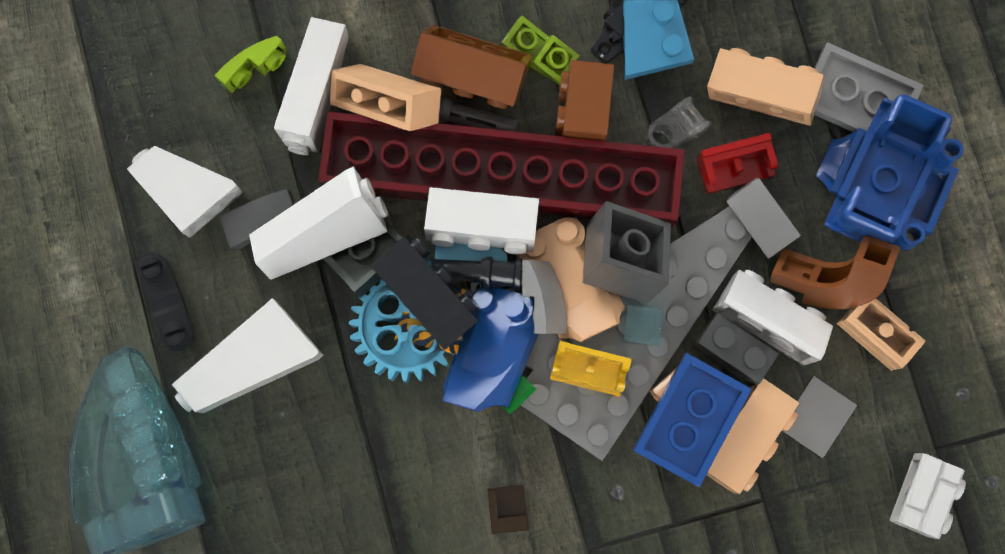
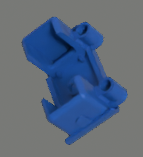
M906 94L898 95L894 101L884 98L862 140L824 226L860 243L864 235L899 246L901 247L900 249L905 251L912 250L925 238L923 227L917 223L907 224L932 167L934 164L942 168L949 167L962 156L964 151L963 145L959 140L945 139L951 130L952 116ZM906 233L911 234L914 241L909 240Z

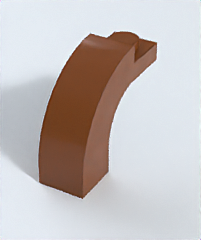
M864 235L857 254L848 261L838 263L820 261L783 248L771 274L770 282L803 293L802 303L827 309L855 308L871 302L883 292L901 247Z

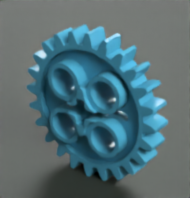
M382 279L378 286L374 285L370 289L369 295L364 294L359 298L363 302L362 306L351 307V310L359 315V319L350 320L349 325L357 328L359 331L353 333L350 339L355 342H362L355 349V352L358 355L368 353L363 363L368 367L377 362L375 373L379 376L388 369V379L390 381H394L398 373H401L403 382L409 383L411 373H415L421 382L424 379V371L427 369L432 375H437L435 367L437 363L445 367L449 366L445 358L447 353L456 355L436 350L438 342L435 339L430 349L426 351L418 350L416 345L413 344V339L417 332L426 330L424 326H409V332H402V327L399 325L376 326L378 321L398 323L399 319L403 317L404 312H409L411 319H417ZM388 299L399 300V307L395 313L390 315L383 314L382 307L385 301ZM391 333L396 334L398 342L395 348L388 351L382 350L381 340L383 337Z

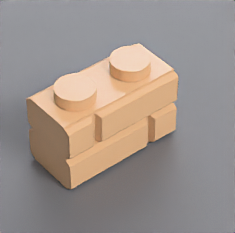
M877 299L862 306L849 308L836 323L891 371L903 368L925 343V340L915 331H909V326Z

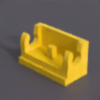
M559 341L550 380L620 397L625 388V378L630 369L632 359Z

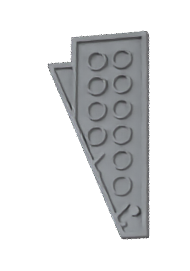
M727 207L670 244L669 284L648 304L619 295L625 306V311L621 312L619 324L582 342L570 338L563 340V342L632 359L630 369L625 378V388L620 397L550 380L560 339L557 334H538L526 366L532 370L527 380L537 390L521 406L603 461L752 236L731 207Z

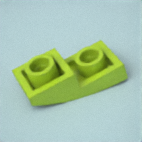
M520 16L500 43L501 46L534 55L530 67L558 84L561 81L562 71L569 72L571 60H577L580 56L556 36L545 34L524 16Z
M278 36L265 39L233 57L214 76L232 94L237 87L240 89L249 82L254 68L264 76L270 70L275 71L285 60L287 49Z

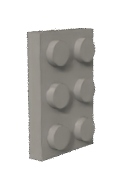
M827 42L815 66L819 74L824 75V88L814 115L851 132L856 131L858 128L867 131L884 98L894 101L898 95L906 94L918 100L924 85Z

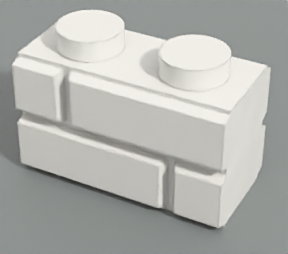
M914 453L889 521L926 537L940 539L941 534L945 535L952 525L953 515L949 512L953 501L959 500L964 492L966 482L962 477L965 470L930 455Z

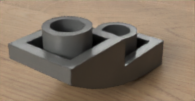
M285 189L263 196L220 216L219 218L230 249L239 250L250 244L249 234L296 204L291 190Z

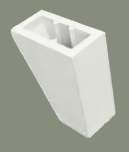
M153 146L150 150L144 149L133 158V164L127 168L178 229L189 238L243 193L233 180L156 146Z

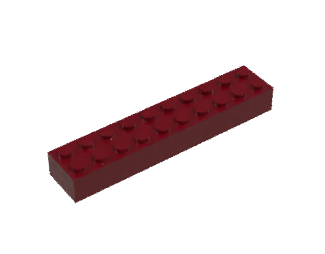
M327 112L318 182L323 186L345 170L354 167L362 179H369L375 196L428 201L429 188L431 187L539 199L538 213L586 219H591L607 201L671 223V228H673L679 217L685 150L440 123L408 131L363 115Z

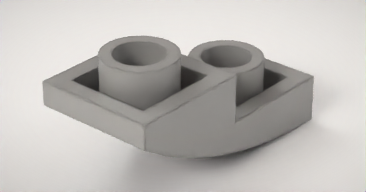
M522 260V297H534V334H568L564 298L552 265L549 261Z

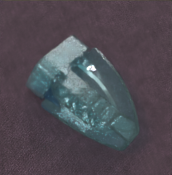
M126 346L105 356L99 363L78 411L69 454V496L72 518L76 525H84L82 529L89 554H123L184 533L206 522L196 489L201 485L202 480L179 422L144 356L138 350Z

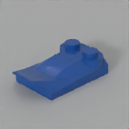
M858 128L845 137L831 141L816 174L826 185L830 193L838 194L867 132L866 130ZM935 164L933 165L907 224L917 223L923 227L925 235L929 236L932 234L959 169L952 166L942 168Z
M493 286L491 289L481 287L471 296L480 307L476 312L480 318L476 324L462 335L463 340L460 341L458 352L453 358L443 385L442 398L443 402L477 412L495 405L509 407L538 337V334H534L533 298L522 297V293Z

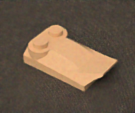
M567 217L536 230L534 251H526L525 254L515 255L523 260L550 262L562 290L567 316L568 334H557L560 341L570 338L582 342L619 324L621 312L625 311V306L618 294L582 283L586 233L584 226L577 218Z

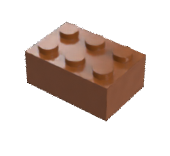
M433 25L421 32L410 74L419 77V82L434 87H439L440 84L452 87V92L456 95L473 98L475 94L487 98L486 103L491 106L506 109L508 105L514 107L522 96L534 55Z

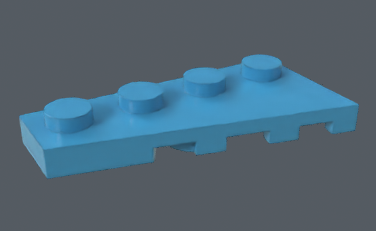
M623 0L624 80L693 63L694 56L678 0Z

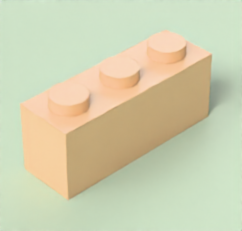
M720 48L707 90L709 99L811 126L824 88V75L819 74L818 70L809 66L802 65L796 68L784 65L783 61L774 57L761 59L750 56L747 51L732 48L729 51Z
M363 64L331 70L330 105L408 131L438 124L441 88Z
M764 378L760 384L751 387L752 390L706 474L734 494H740L742 490L748 492L759 476L755 470L762 460L767 462L772 457L779 445L775 442L782 429L788 431L798 417L795 409L799 402Z

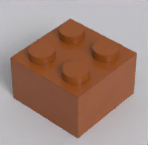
M571 60L569 72L562 71L558 102L565 103V105L558 106L555 136L599 141L606 140L614 64Z

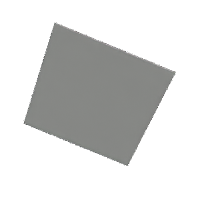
M813 376L798 399L799 405L795 409V412L798 413L797 419L788 431L783 429L782 431L823 458L857 405Z

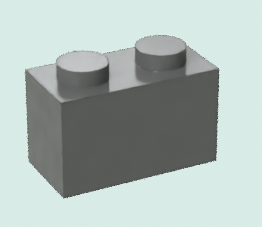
M719 313L710 318L692 345L694 349L750 386L761 383L779 353Z

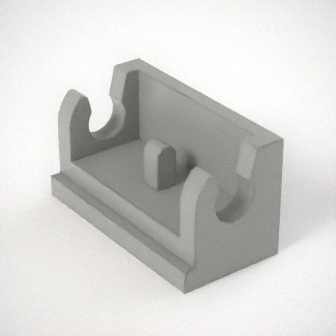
M757 177L726 200L727 204L768 259L801 236Z

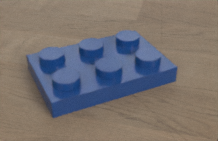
M684 353L637 440L633 451L700 487L752 389L690 354Z

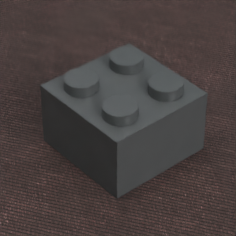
M606 201L587 223L582 283L648 304L669 284L671 223Z

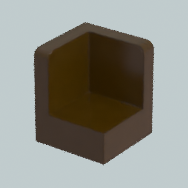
M517 485L488 488L492 534L529 530L524 487Z

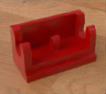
M770 133L701 150L696 159L706 194L745 185L755 177L760 180L774 177V169L778 168V163Z

